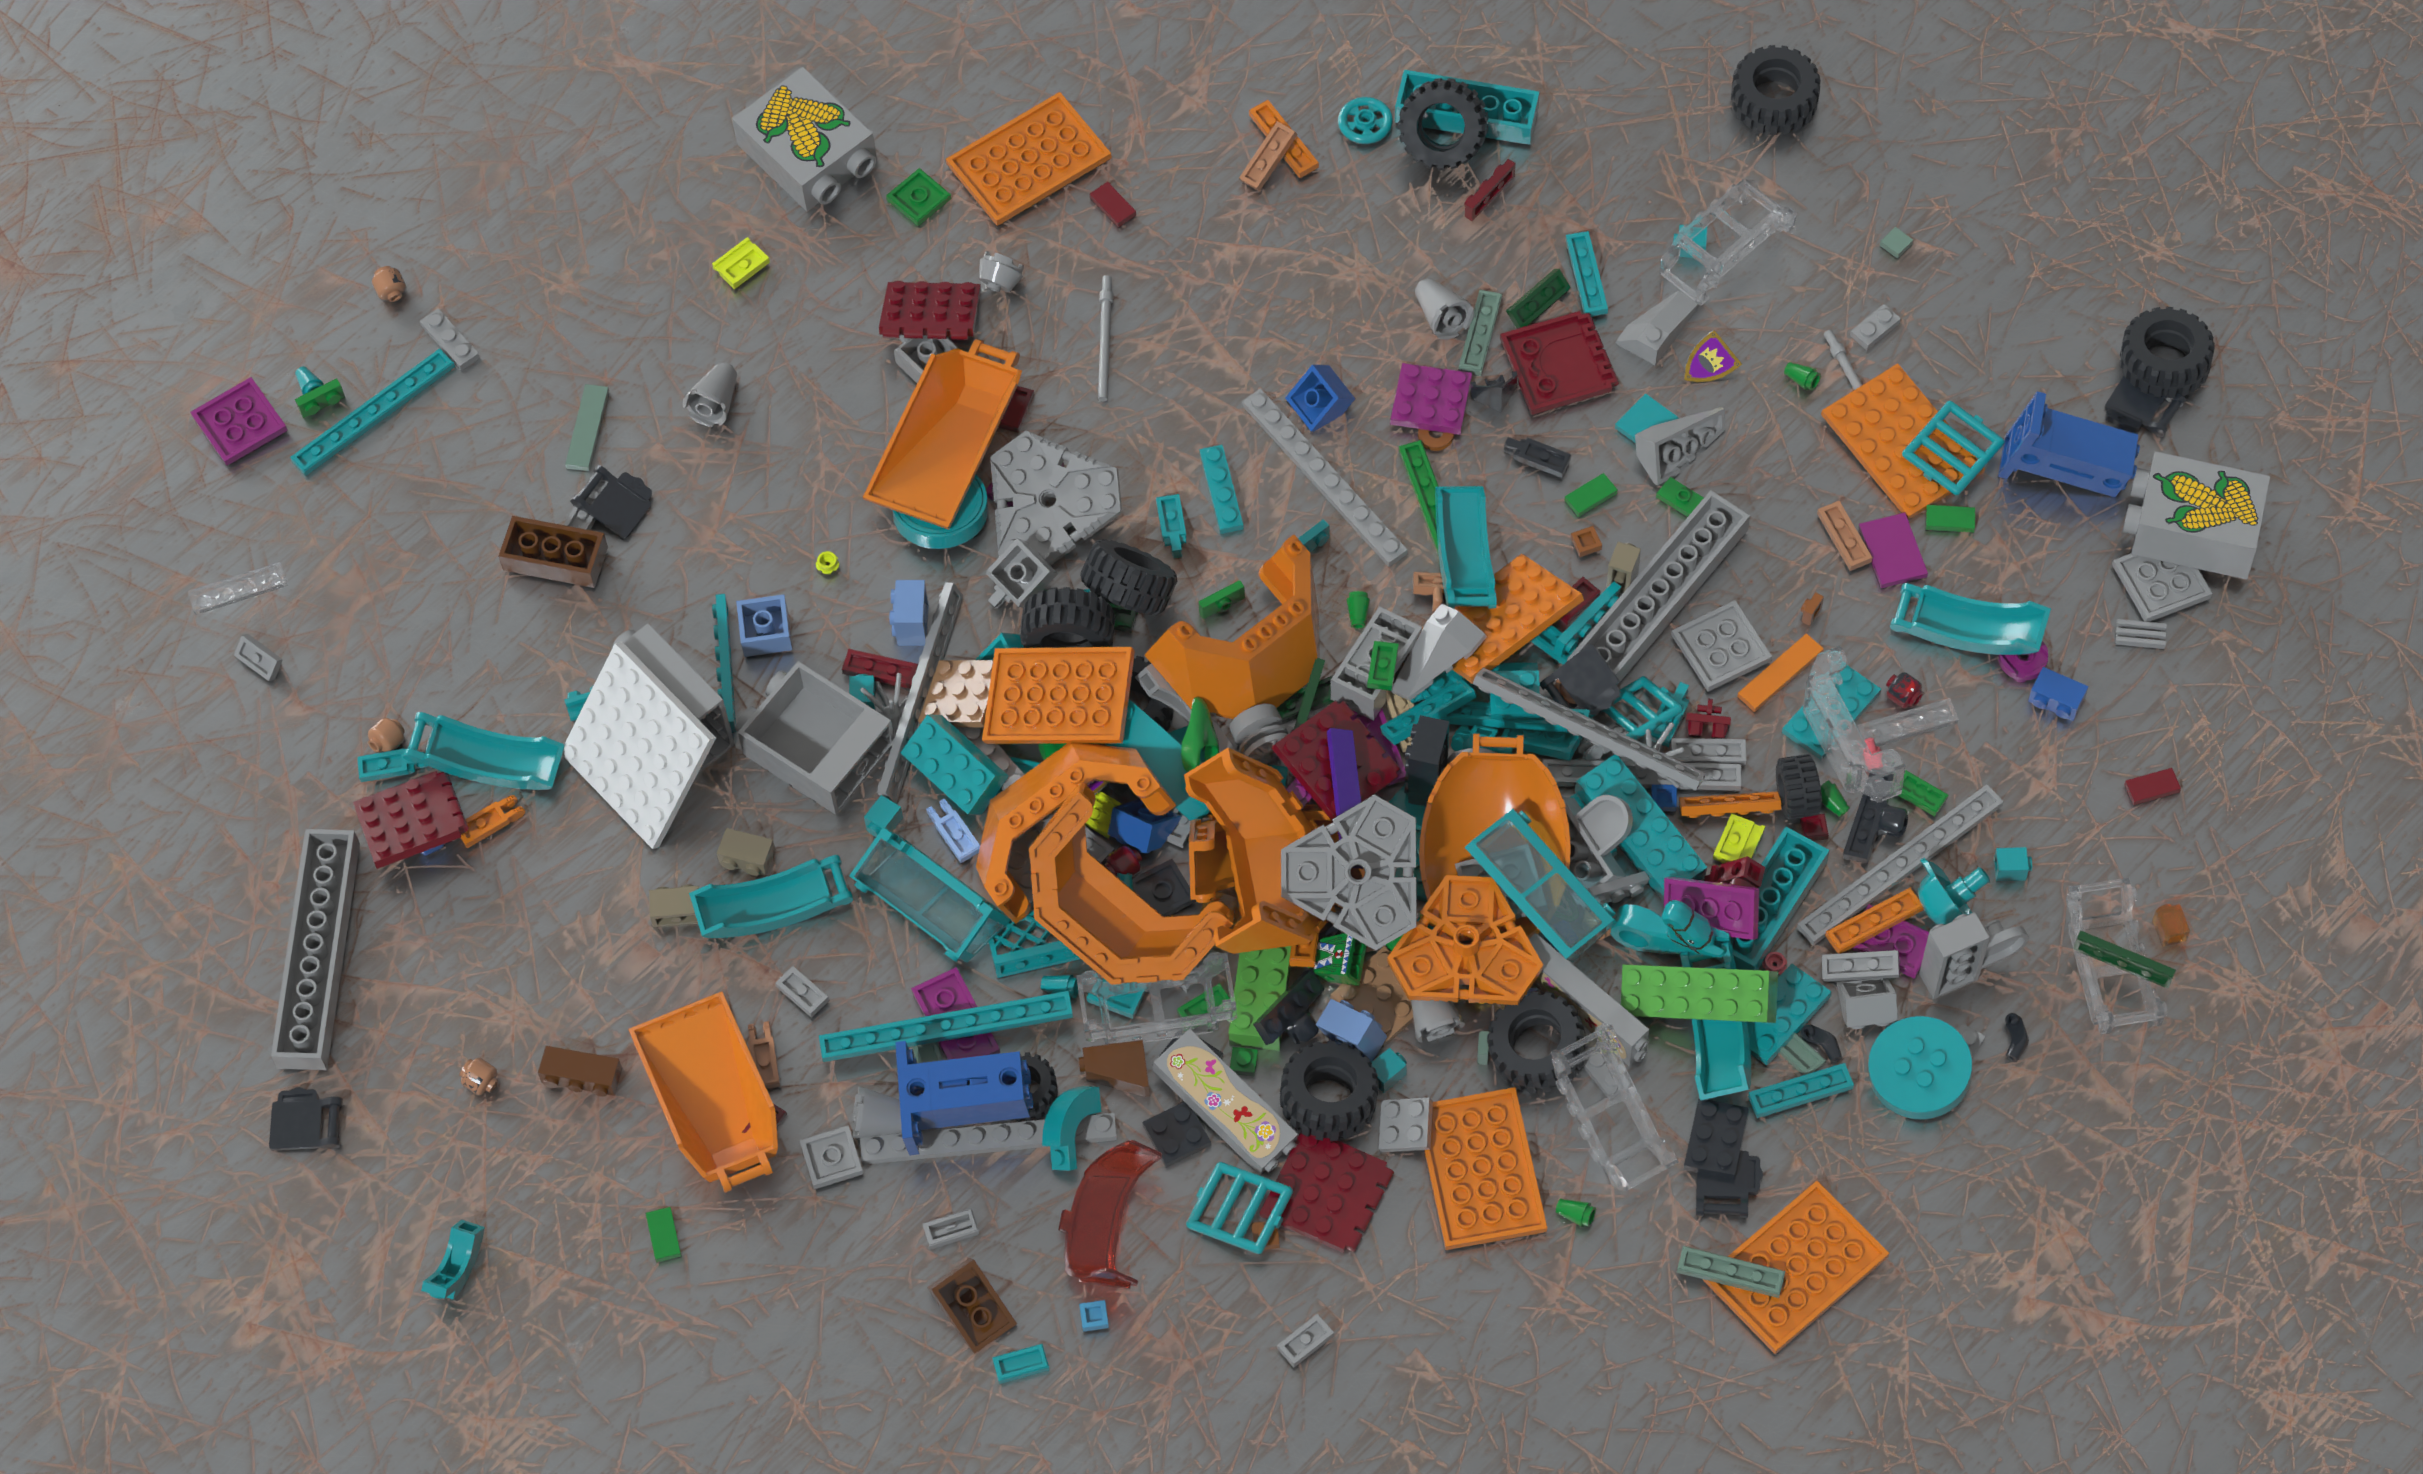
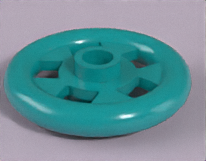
M1359 97L1349 101L1342 107L1338 116V125L1342 134L1349 140L1360 144H1371L1380 141L1390 132L1393 124V116L1389 107L1384 102L1372 97ZM1368 106L1369 109L1359 111L1358 107ZM1380 111L1383 118L1377 119L1374 113ZM1348 115L1355 116L1354 122L1347 121ZM1378 126L1380 129L1373 133L1371 130ZM1357 128V129H1359V130H1361V131H1364V132H1363L1362 135H1361V134L1355 133V132H1354V129Z

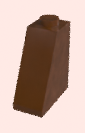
M1143 1040L1082 1048L1083 1057H1078L1080 1072L1086 1073L1087 1081L1144 1097L1150 1096Z

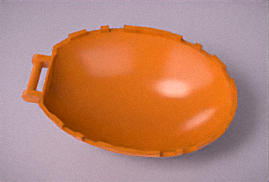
M1473 733V753L1461 752L1447 764L1438 777L1427 801L1420 836V870L1427 900H1429L1446 875L1458 876L1455 867L1456 863L1475 859L1466 850L1465 846L1512 809L1518 813L1522 810L1532 820L1529 825L1533 831L1569 869L1571 846L1569 822L1564 799L1548 767L1534 754H1523V735H1517V738L1482 737L1480 734ZM1479 746L1517 748L1516 754L1479 753ZM1512 822L1483 848L1490 855L1528 844L1538 880L1553 869ZM1490 832V833H1489L1488 835H1486L1483 839H1481L1479 842H1477V844H1480V843H1481L1487 836H1489L1492 832ZM1555 873L1540 885L1547 906V911L1540 914L1548 923L1557 910L1566 887V882L1558 873ZM1527 916L1518 918L1514 922L1516 926L1521 925L1528 939L1535 933L1538 934L1540 932ZM1506 928L1500 930L1501 934L1507 931ZM1462 941V942H1461V943L1464 944V945H1469V944H1471L1470 941Z

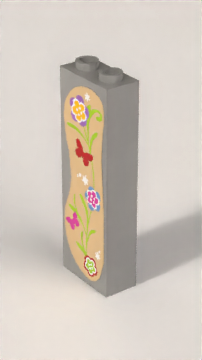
M1535 933L1529 941L1543 963V970L1533 985L1544 994L1546 991L1554 993L1555 999L1559 996L1566 999L1568 1005H1573L1583 1026H1586L1595 1038L1629 1067L1635 1061L1640 1062L1648 1052L1649 1029Z
M1191 1029L1187 1030L1153 1062L1152 1070L1260 1176L1265 1171L1271 1172L1278 1165V1159L1283 1154L1289 1155L1292 1148L1297 1146L1295 1142L1298 1134Z

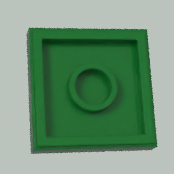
M920 168L886 195L887 201L917 226H920L952 199L948 191Z

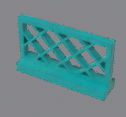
M1031 910L1026 917L1020 920L1031 923L1025 931L1017 928L1016 925L1018 923L1015 924L1010 919L1004 927L1006 930L1002 936L996 935L989 942L997 978L1081 959L1061 941L1058 940L1052 943L1045 941L1050 932L1034 919V910ZM992 919L987 920L985 923L987 937L992 933L991 928L999 927L1001 924ZM1036 926L1046 930L1040 938L1030 934ZM1011 932L1021 936L1016 944L1006 940ZM1026 938L1036 943L1030 948L1020 947ZM1002 944L1011 948L1009 953L997 955L996 951Z

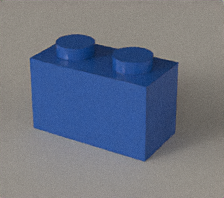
M2043 667L2031 689L2028 701L2037 708L2047 709L2054 712L2060 718L2074 721L2085 700L2089 686Z

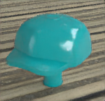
M1924 857L1920 859L1928 874L1920 883L1918 896L1928 917L1936 925H1946L1953 922L1959 915L1972 914L1973 912L1967 902L1976 897V891L1990 883L1988 874L1982 868L1977 867L1965 878L1960 876L1951 883L1938 865L1927 861Z

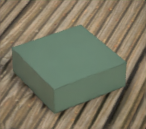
M1894 227L1880 241V246L1897 259L1913 244V239L1897 227Z
M1489 1031L1479 1032L1477 1063L1481 1065H1487L1489 1045L1487 1043V1035Z

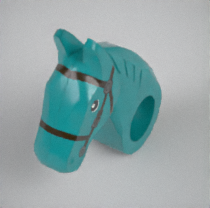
M1678 900L1669 901L1663 910L1662 916L1638 905L1625 904L1619 907L1615 917L1617 922L1611 927L1610 933L1617 942L1630 949L1659 954H1681V952L1688 951L1689 953L1722 957L1725 954L1724 950L1713 943L1714 941H1730L1729 933L1710 926L1707 918Z

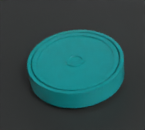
M975 474L949 530L892 510L895 526L904 538L921 547L944 549L961 545L976 536L987 520L988 500L985 486Z
M1926 1016L1901 1019L1889 1025L1879 1034L1870 1051L1868 1066L1873 1091L1884 1106L1900 1116L1911 1119H1931L1941 1116L1955 1108L1969 1090L1972 1080V1058L1969 1047L1962 1035L1954 1027L1942 1020Z

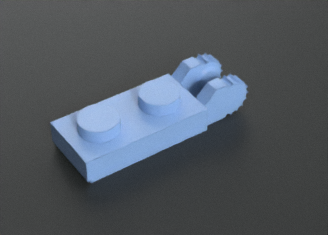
M942 799L939 803L941 809L946 814L944 817L940 818L932 806L927 808L926 811L940 835L959 862L962 863L978 854L980 845L956 810L953 811L948 802Z

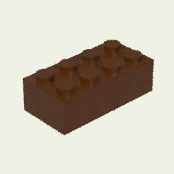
M512 516L498 557L503 571L595 588L608 545L602 532Z

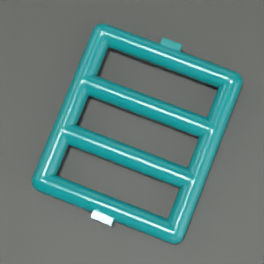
M1947 401L1903 450L1902 456L1923 471V476L1929 481L1933 479L1952 494L1959 495L1999 451L2005 441L2001 436L1984 425L1982 418L1977 415L1973 417L1953 401ZM1950 412L1990 440L1992 444L1986 451H1983L1946 424L1943 420ZM1937 428L1978 458V460L1970 468L1930 439L1931 433ZM1921 445H1924L1964 476L1955 484L1914 454V452Z
M1642 676L1620 689L1621 695L1614 701L1613 705L1624 699L1647 718L1648 722L1637 727L1613 706L1602 710L1629 732L1626 736L1637 740L1646 734L1647 729L1652 731L1682 713L1683 707L1670 697L1669 691L1665 687L1659 688L1647 677ZM1644 687L1669 709L1657 715L1632 693Z
M1218 1162L1205 1187H1200L1196 1195L1198 1201L1186 1222V1226L1204 1235L1250 1252L1261 1254L1275 1227L1279 1229L1283 1221L1281 1215L1293 1194V1189L1290 1186L1224 1162ZM1223 1173L1235 1177L1212 1225L1199 1222ZM1245 1181L1257 1185L1258 1187L1234 1234L1221 1230ZM1267 1190L1279 1193L1280 1196L1257 1242L1243 1238Z

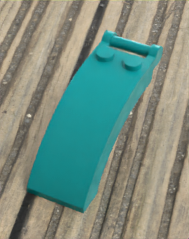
M1483 486L1435 487L1438 554L1446 606L1453 609L1458 606H1488V609L1496 608L1495 577L1489 552L1486 496Z
M1904 583L1900 590L1902 595L1895 618L1891 620L1890 628L1896 632L1903 631L1940 645L1970 652L1997 655L2030 654L2040 650L2051 608L2032 601L2012 604L1980 601L1958 596L1929 585H1924L1921 588ZM1911 597L1918 598L1911 622L1905 621Z
M1129 699L1123 743L1104 744L1137 749L1177 805L1175 808L1189 821L1194 819L1202 820L1210 810L1205 803L1190 797L1186 792L1184 774L1188 772L1182 764V745Z
M424 712L416 713L414 719L416 724L408 748L405 749L403 754L405 760L418 762L460 778L494 786L528 790H547L553 787L565 744L544 736L534 738L506 735L480 729L443 715L435 717ZM425 725H428L432 729L425 751L422 753L417 750Z
M832 855L820 861L818 859H811L798 866L764 878L726 885L708 884L690 892L689 895L702 937L728 938L772 931L807 920L839 905L850 904L854 899L852 893L848 891L842 873L840 856ZM828 869L832 870L839 893L832 896L825 870Z
M1723 942L1721 946H1717L1725 952L1723 956L1725 963L1705 967L1736 969L1731 942ZM1688 951L1681 952L1680 954L1683 967L1693 968L1694 962L1715 958L1698 953H1689ZM1692 1019L1696 1050L1695 1081L1700 1100L1749 1090L1751 1086V1050L1748 1023L1743 1021Z

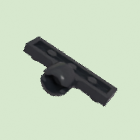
M1876 770L1870 771L1843 852L1844 859L1868 864L1878 835L1884 834L1898 838L1904 835L1908 824L1907 810L1888 805L1896 780L1895 774Z
M1313 969L1304 971L1253 1024L1265 1045L1274 1043L1285 1030L1295 1044H1301V1041L1308 1042L1318 1034L1317 1022L1308 1008L1325 989Z

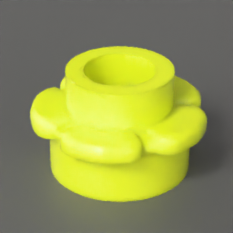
M830 551L822 552L817 558V570L822 571L823 574H831L833 571H836L839 568L838 557Z

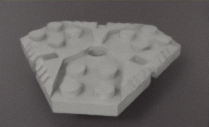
M1025 430L990 456L994 502L997 503L995 521L999 557L1018 538L1026 541L1050 566L1077 547L1075 542L1079 539H1088L1122 514L1119 470L1077 451L1072 453L1065 446ZM1064 460L1069 461L1066 468L1061 466ZM1055 497V504L1051 507H1046L1047 500ZM1013 501V507H1007L1006 502ZM1074 526L1076 530L1068 535L1066 530Z
M1374 795L1332 819L1333 823L1326 827L1322 825L1281 849V897L1323 921L1326 919L1334 924L1333 927L1376 951L1416 927V877H1413V868H1416V818ZM1338 831L1343 839L1334 843L1331 835ZM1360 865L1364 868L1365 875L1362 879L1357 880L1351 876L1350 872L1353 866ZM1394 868H1403V877H1394ZM1334 903L1343 907L1339 915L1331 911Z

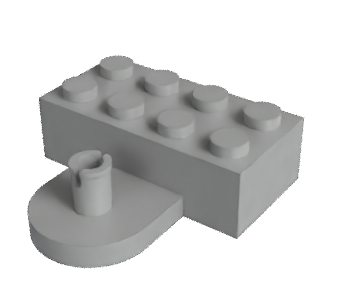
M1602 795L1581 809L1574 798L1562 796L1569 822L1571 846L1569 870L1586 889L1626 877L1610 851L1624 841L1631 831L1633 816L1629 805L1619 797ZM1566 883L1565 889L1575 904L1580 906L1578 901L1581 898Z
M1975 912L1969 915H1959L1953 922L1946 925L1938 924L1930 930L1919 975L1932 998H1938L1977 981L1981 969L2017 953L2027 944L2029 936L2021 926L2004 930L1999 919L1989 922L1984 929Z

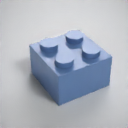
M896 580L895 589H891L893 611H890L889 615L890 625H892V637H896L898 646H925L929 611L925 580Z
M784 594L736 601L740 640L744 657L792 650L788 608Z
M1330 999L1316 1026L1329 1041H1335V1044L1338 1045L1342 1043L1348 1044L1352 1050L1357 1048L1362 1052L1363 1058L1366 1056L1372 1062L1387 1038V1035L1381 1029L1382 1025L1374 1020L1375 1017L1369 1012L1362 1010L1360 1013L1353 1010L1354 1006L1344 1000H1341L1339 1003Z

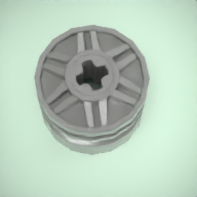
M1256 705L1246 709L1232 720L1229 729L1235 743L1240 746V753L1266 765L1280 760L1271 748L1275 743L1287 736L1288 731L1283 726L1282 718L1274 705Z

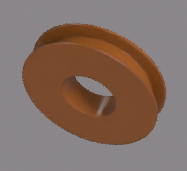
M1418 429L1419 440H1422L1425 448L1432 451H1440L1447 448L1454 438V434L1442 432L1443 435L1441 437L1433 438L1429 434L1431 430Z

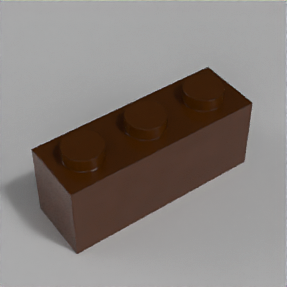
M545 1046L538 1075L541 1082L551 1088L562 1086L574 1092H582L584 1090L590 1091L597 1096L605 1097L607 1095L615 1096L623 1068L619 1058Z

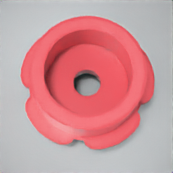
M1770 952L1763 961L1762 967L1766 969L1765 971L1778 972V975H1781L1786 970L1787 960L1779 952Z

